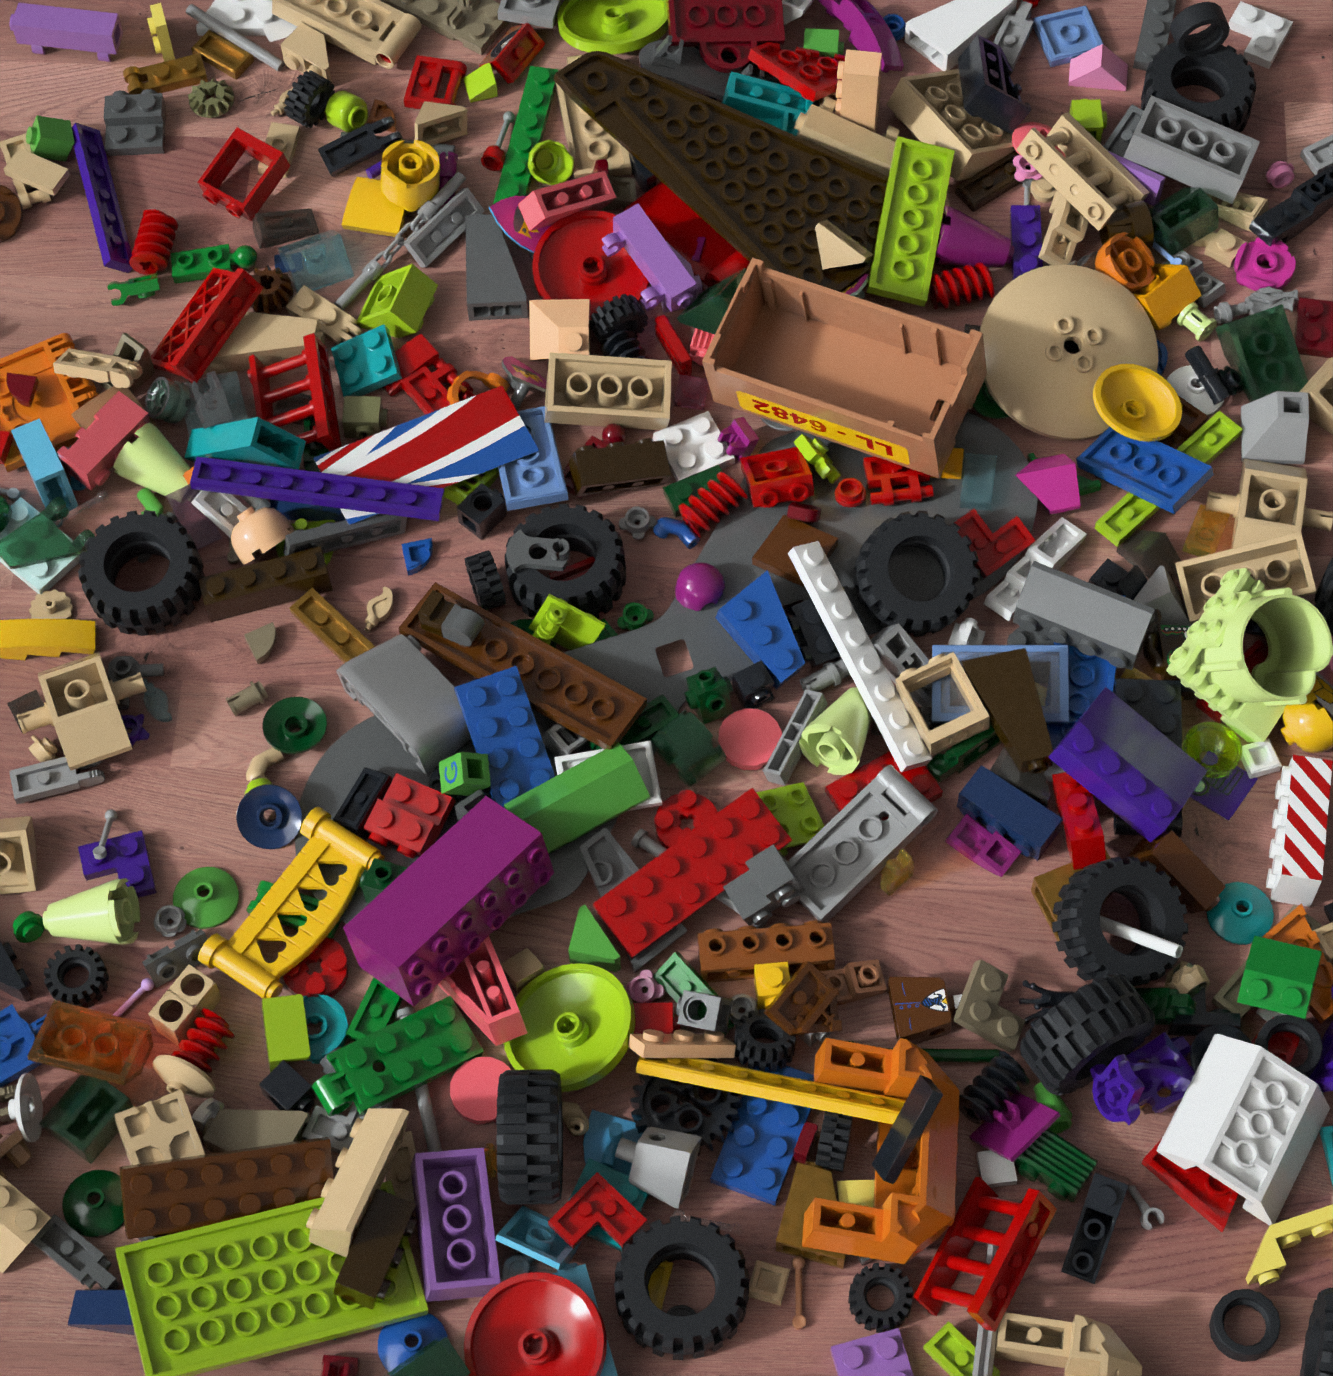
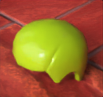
M545 140L537 143L529 152L528 169L538 182L552 186L566 182L572 176L575 164L574 158L569 154L565 145L560 142Z

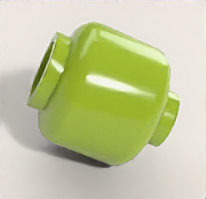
M342 90L337 91L329 98L325 108V115L331 125L350 133L364 126L368 119V109L366 102L362 98Z

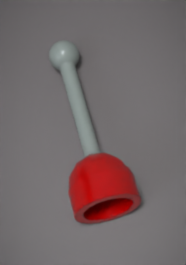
M507 111L503 115L504 123L496 145L487 147L483 152L481 163L488 170L499 171L503 168L506 156L504 150L500 148L509 124L515 118L511 111Z

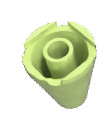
M151 423L143 425L135 432L139 438L133 443L127 441L118 454L113 466L116 469L114 472L127 480L183 504L187 500L192 502L201 490L191 489V484H188L183 477L184 473L191 469V467L156 426Z
M857 687L849 688L805 727L799 740V746L803 755L816 767L820 763L828 767L829 770L827 772L833 775L852 773L859 765L872 715Z
M126 878L109 881L49 904L47 911L43 913V925L55 937L121 945L134 943L139 933L133 932L134 923L140 922V907L136 891L133 886L127 887L125 883L129 880Z

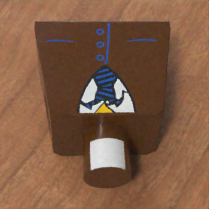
M889 977L887 992L897 1042L900 1038H903L916 1045L949 1034L952 1026L951 1015H955L963 993L947 995L944 979L939 977Z

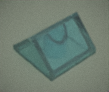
M333 229L277 248L297 293L303 285L315 291L354 277L341 235Z

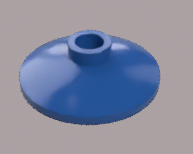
M430 1313L386 1325L382 1328L378 1339L379 1358L385 1369L393 1376L433 1375L444 1363L449 1347L448 1336L444 1326ZM414 1336L419 1339L415 1347H408L405 1344L409 1337Z

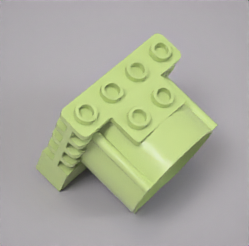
M1247 568L1230 570L1222 577L1220 581L1221 587L1205 603L1203 607L1204 613L1188 629L1186 633L1187 639L1171 655L1169 659L1171 663L1166 671L1172 676L1176 675L1181 680L1180 683L1183 686L1190 687L1195 691L1194 695L1197 698L1208 702L1210 709L1221 713L1222 717L1220 719L1246 742H1265L1283 714L1286 705H1299L1307 702L1306 695L1314 687L1316 672L1323 670L1333 656V644L1327 622L1313 604L1301 597L1292 595V589L1289 587L1266 590L1264 588L1265 584L1262 581L1253 579L1250 576L1251 572ZM1250 618L1262 629L1268 643V656L1266 660L1255 665L1252 674L1248 671L1243 655V637Z

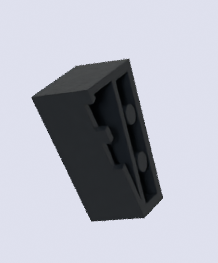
M977 34L958 58L964 109L971 116L980 117L1012 134L1032 108L1029 103L1022 101L1019 94L1023 90L1020 84L1016 83L1014 85L1010 77L1013 70L1002 48Z

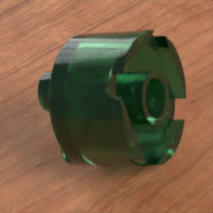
M685 709L652 738L654 744L659 748L657 750L658 755L668 766L674 763L679 770L678 776L688 787L697 784L726 760V755L721 746L718 745L716 748L712 746L714 743L711 739L713 737L711 732L691 712L687 713Z

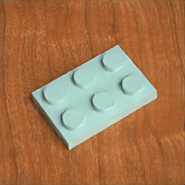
M20 497L11 505V519L0 533V562L36 593L42 594L43 591L52 588L79 563L80 554L83 551L85 552V550Z

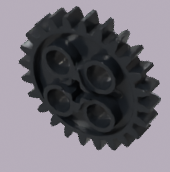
M717 1058L708 1059V1061L718 1062ZM644 1074L638 1075L643 1085L633 1086V1091L638 1097L630 1099L632 1108L635 1109L631 1112L634 1121H638L635 1124L638 1133H644L648 1127H656L702 1137L698 1156H700L701 1146L705 1145L710 1151H713L712 1141L714 1139L721 1143L725 1142L722 1134L723 1130L734 1132L730 1120H740L739 1113L736 1110L742 1107L741 1099L737 1097L740 1095L739 1093L689 1083L675 1085L676 1081ZM662 1089H667V1090H669V1091L671 1092V1094L668 1093V1092H665V1091H661V1090H662ZM709 1093L717 1094V1096L710 1101L702 1100L703 1097ZM662 1105L670 1106L669 1109L663 1113L655 1112L656 1109ZM701 1112L711 1115V1117H706ZM694 1120L698 1121V1124L695 1127L689 1129L684 1128V1125L687 1122Z

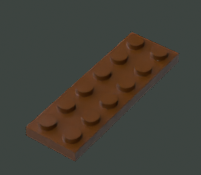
M323 1137L119 1167L125 1235L127 1239L187 1231L321 1198V1193L329 1177L334 1179L330 1139Z

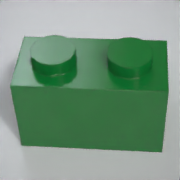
M1254 935L1237 1002L1306 1019L1309 1013L1322 951Z

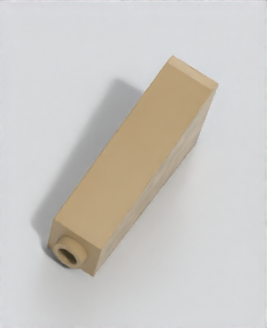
M246 312L204 374L207 375V373L215 371L216 374L248 370L250 369L249 356L253 354L265 366L301 354L302 350L305 349L303 336L315 333L324 343V332H320L318 319Z

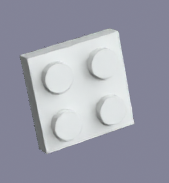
M709 411L653 433L654 441L664 440L669 467L676 481L717 465L724 469L735 464L734 455L726 453L728 448L726 441L719 443L717 440L721 432Z

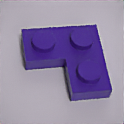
M142 830L107 839L105 846L107 856L100 860L95 859L93 855V849L99 846L100 841L78 846L86 881L118 873L119 879L126 878L129 880L125 884L127 887H134L138 898L157 893L145 836Z

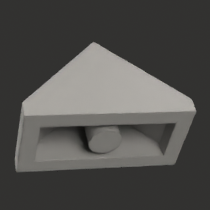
M1159 566L1134 598V601L1158 609L1162 615L1160 625L1191 626L1193 623L1190 624L1185 603L1176 584L1166 568Z

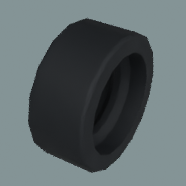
M1213 2L1197 3L1185 8L1174 18L1170 27V32L1179 52L1185 56L1193 57L1205 55L1217 49L1227 39L1230 31L1221 6ZM1211 24L1205 30L1189 35L1196 28Z
M1280 1015L1267 1021L1258 1033L1255 1045L1261 1046L1268 1051V1042L1272 1035L1284 1031L1294 1033L1307 1045L1308 1056L1303 1064L1293 1068L1310 1077L1321 1059L1323 1050L1320 1034L1313 1024L1303 1018L1292 1015Z
M1240 1289L1234 1290L1221 1298L1212 1312L1209 1328L1211 1339L1219 1351L1228 1358L1247 1362L1256 1361L1269 1352L1278 1339L1281 1323L1279 1312L1271 1300L1260 1292ZM1238 1305H1246L1254 1308L1262 1315L1265 1320L1266 1330L1260 1342L1244 1346L1237 1344L1228 1337L1224 1328V1319L1231 1308Z

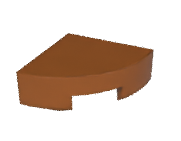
M375 99L367 123L372 124L391 116L395 124L386 131L396 132L397 130L396 117L393 111L385 102Z

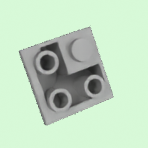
M1276 391L1241 406V428L1243 429L1241 433L1242 462L1245 458L1269 463L1304 464L1309 424L1308 393Z

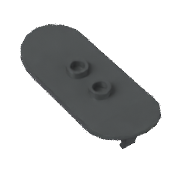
M668 35L664 40L648 43L641 49L639 61L642 68L693 91L722 101L730 73L718 72L709 67L702 59L699 49L683 47L684 40L682 39L679 40L678 46H671L673 37L671 35ZM722 58L723 61H725L726 63H734L732 61ZM751 64L743 70L736 72L764 79V71L760 69V74L756 75Z

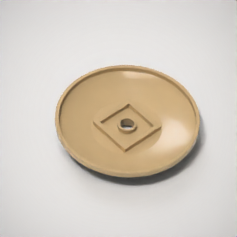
M1065 264L1049 265L1036 268L1018 276L997 294L987 309L981 323L979 332L983 333L987 368L984 382L990 394L1000 408L1017 423L1028 430L1049 438L1086 440L1099 437L1110 427L1098 413L1093 400L1094 385L1101 373L1107 368L1118 364H1135L1157 373V339L1152 323L1143 306L1118 281L1087 267ZM1074 341L1079 347V352L1076 354L1068 353L1064 348V342Z

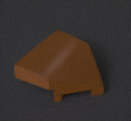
M809 961L804 962L763 1012L789 1035L843 1031L842 1020H839L837 994L839 993V987L833 988V984Z

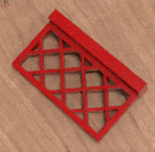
M213 268L150 356L153 367L183 376L190 383L193 381L197 383L264 287L244 269L237 268L235 272Z

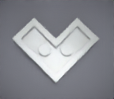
M1240 1L1229 21L1231 30L1252 38L1244 51L1243 56L1245 59L1268 69L1272 65L1293 24V21Z

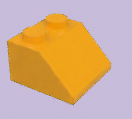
M1155 264L1151 267V276L1155 274L1152 282L1141 290L1132 293L1143 306L1153 328L1156 330L1169 326L1172 323L1171 319L1181 313L1190 303L1202 296L1187 265Z

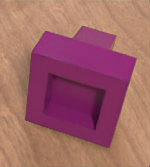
M740 417L735 418L730 426L723 429L717 440L719 443L726 441L728 445L726 453L728 455H735L738 461H740L742 457L751 456L759 438L746 419Z

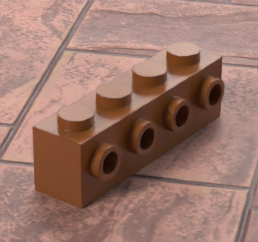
M812 920L803 925L790 926L787 923H777L770 928L757 929L755 926H742L733 931L713 928L704 931V933H698L700 976L707 983L754 979L755 964L788 962L790 976H793L800 966L807 961L812 963L819 971L835 970V952L831 923Z

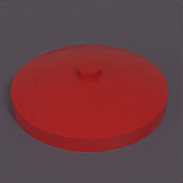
M599 210L579 211L557 220L544 232L535 248L532 263L534 283L542 300L590 299V320H592L591 315L593 313H598L596 311L597 307L605 306L603 302L606 300L609 302L613 301L612 297L614 296L620 298L622 294L627 296L631 294L640 303V300L643 299L640 293L649 287V281L624 247L611 257H608L602 249V246H604L602 238L613 233V217L616 216L615 214Z
M545 1272L519 1274L493 1287L474 1309L464 1337V1359L469 1376H600L607 1351L605 1325L593 1300L570 1280Z

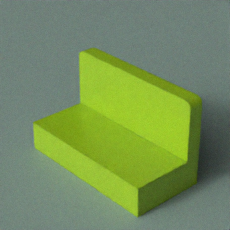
M296 994L262 999V1014L270 1073L283 1060L291 1062L310 1059L311 1053L303 996Z

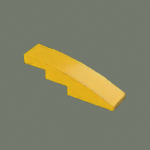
M71 619L0 620L1 659L25 661L27 655L59 658L61 652L93 654L95 651V621Z

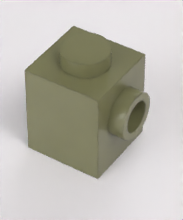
M344 396L342 424L345 438H358L361 440L382 432L383 427H388V409H383L381 397Z

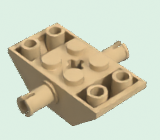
M1244 458L1239 493L1233 496L1208 491L1206 511L1211 510L1233 514V518H1235L1231 549L1301 532L1303 526L1331 531L1333 524L1332 511L1327 512L1306 508L1305 497L1308 477L1304 468Z
M98 652L38 673L46 702H44L42 707L17 714L23 734L49 724L52 727L54 726L70 771L133 750L117 704H120L119 700L147 692L140 672L113 682L112 679H108L100 653Z

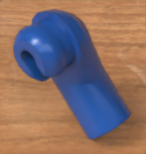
M662 517L657 520L658 523L653 527V532L659 538L665 539L669 533L674 534L688 549L695 547L700 541V538L681 520Z

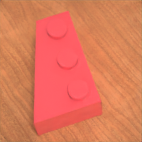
M120 391L94 415L95 420L86 430L82 427L75 436L79 439L69 449L62 446L57 451L64 470L91 491L96 485L101 486L106 482L111 474L109 469L114 465L123 446L127 441L132 443L136 438H139L135 432L150 422L148 412Z
M488 936L481 942L479 948L470 953L457 966L455 971L447 975L438 986L448 996H451L459 1008L497 1046L528 1032L491 939Z

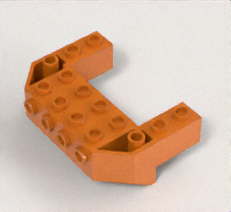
M825 1038L815 1055L814 1082L907 1100L917 1079L922 1075L930 1078L942 1092L943 1096L896 1182L891 1184L883 1181L875 1170L873 1207L816 1197L813 1199L804 1213L802 1247L905 1264L940 1238L948 1226L953 1225L956 1212L955 1188L957 1183L959 1089L926 1051L909 1040L900 1038L892 1050ZM878 1122L876 1155L893 1124Z

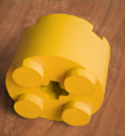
M404 140L391 144L385 149L381 161V191L390 202L403 207L406 211L413 212L417 211L439 192L440 162L438 153L432 146L419 140H414V143H404Z

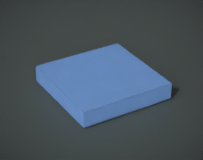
M1087 5L1033 18V28L1050 67L1070 63L1071 59L1103 44Z

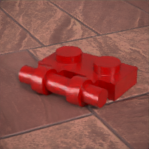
M438 358L434 361L433 366L437 370L433 373L424 365L400 381L403 390L425 415L450 405V402L447 400L448 391L441 383L448 382L452 386L454 379L458 376V371L451 363L447 364L443 358ZM467 381L462 382L461 384L467 390L465 393L459 390L458 397L460 401L475 396L472 386Z
M875 456L863 458L868 489L881 487L880 492L870 493L871 505L884 504L885 507L894 505V502L911 500L912 503L921 502L922 498L934 496L932 485L920 486L919 483L930 481V475ZM909 485V488L892 490V486Z

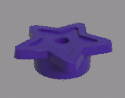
M143 714L137 716L121 715L126 731L132 729L131 733H127L132 747L136 741L149 739L150 734L143 728Z

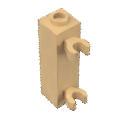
M827 96L819 107L811 104L806 114L800 113L794 129L798 130L797 137L889 177L899 129L889 125L886 134L883 133L882 136L833 114L836 100Z

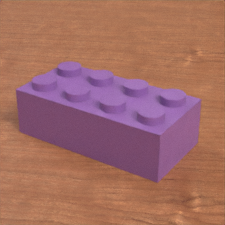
M484 1147L415 1153L410 1168L414 1203L416 1204L415 1213L416 1218H419L417 1230L426 1302L484 1297L493 1287L501 1283Z

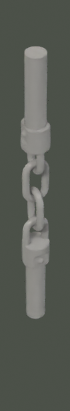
M457 172L430 201H427L417 211L418 215L412 222L407 223L397 233L395 240L385 251H381L362 269L363 273L334 304L344 310L371 281H375L391 263L393 256L425 222H428L438 212V209L466 180L465 176ZM410 227L414 232L404 241L402 234ZM383 256L386 261L381 266L377 261Z

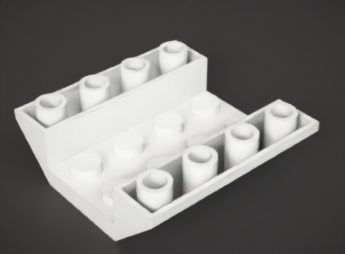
M1215 1034L1156 1151L1184 1170L1195 1166L1199 1167L1246 1198L1242 1206L1243 1209L1266 1224L1272 1225L1275 1224L1330 1107L1316 1082L1263 1047Z

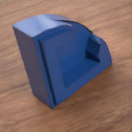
M432 538L401 544L408 576L421 571L431 560L433 554Z

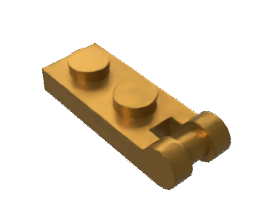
M200 53L141 68L130 66L123 71L124 80L129 84L127 86L129 95L141 94L146 89L155 90L157 93H165L200 84L201 79L208 82Z

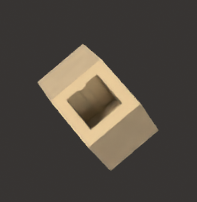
M301 22L281 43L284 63L292 70H298L303 74L305 71L309 72L311 70L332 82L324 34Z

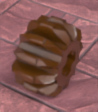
M268 265L263 271L255 268L254 275L251 276L264 288L250 308H253L255 313L265 311V314H271V311H276L281 314L282 307H286L294 294L288 274H283L279 267L272 271Z

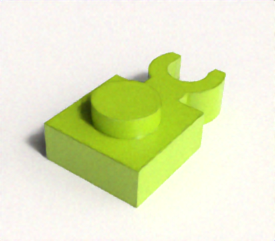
M801 434L793 442L805 459L814 465L822 479L827 478L833 484L841 476L839 471L832 465V460L826 454L828 451L827 446L820 439L815 437L812 440Z

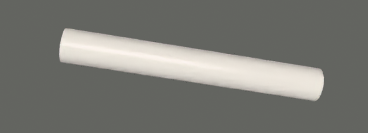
M1100 916L1102 931L1175 958H1179L1183 952L1182 945Z

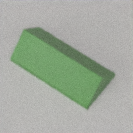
M618 742L611 750L605 749L509 801L504 804V807L542 833L548 854L645 802L650 799V795L633 759Z

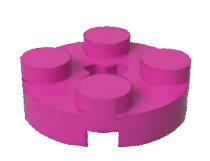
M1259 237L1255 239V242L1248 244L1245 242L1238 249L1234 262L1236 281L1239 285L1246 286L1254 291L1268 286L1282 290L1293 277L1296 266L1294 255L1293 257L1288 252L1289 247L1282 241H1278L1272 246H1268ZM1267 261L1269 262L1268 266L1271 268H1262L1258 264Z

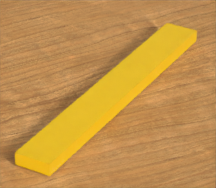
M640 1056L636 1067V1073L888 1124L895 1122L906 1101L698 1058H642Z

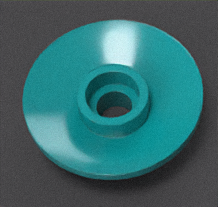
M1244 882L1225 884L1226 887L1218 895L1220 897L1218 904L1206 912L1209 925L1220 938L1229 943L1237 945L1252 944L1254 935L1262 937L1270 930L1274 919L1272 904L1263 891L1251 884ZM1243 905L1248 909V911L1240 912L1237 910L1236 906Z

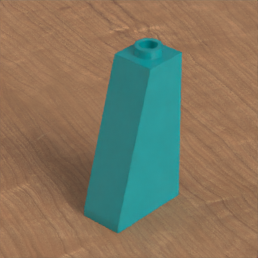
M259 417L214 425L205 429L191 430L184 458L195 463L197 456L213 457L214 459L299 470L306 441Z

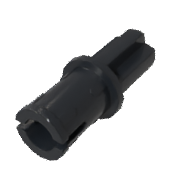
M1195 346L1185 353V357L1199 378L1196 380L1197 383L1201 382L1213 405L1231 396L1217 374L1219 369H1214L1201 346Z

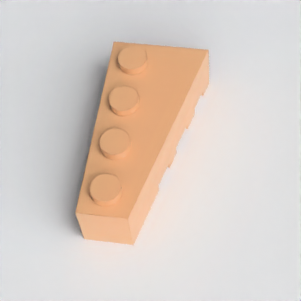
M846 49L845 61H839L837 79L842 80L837 82L835 115L872 132H876L880 102L882 53Z

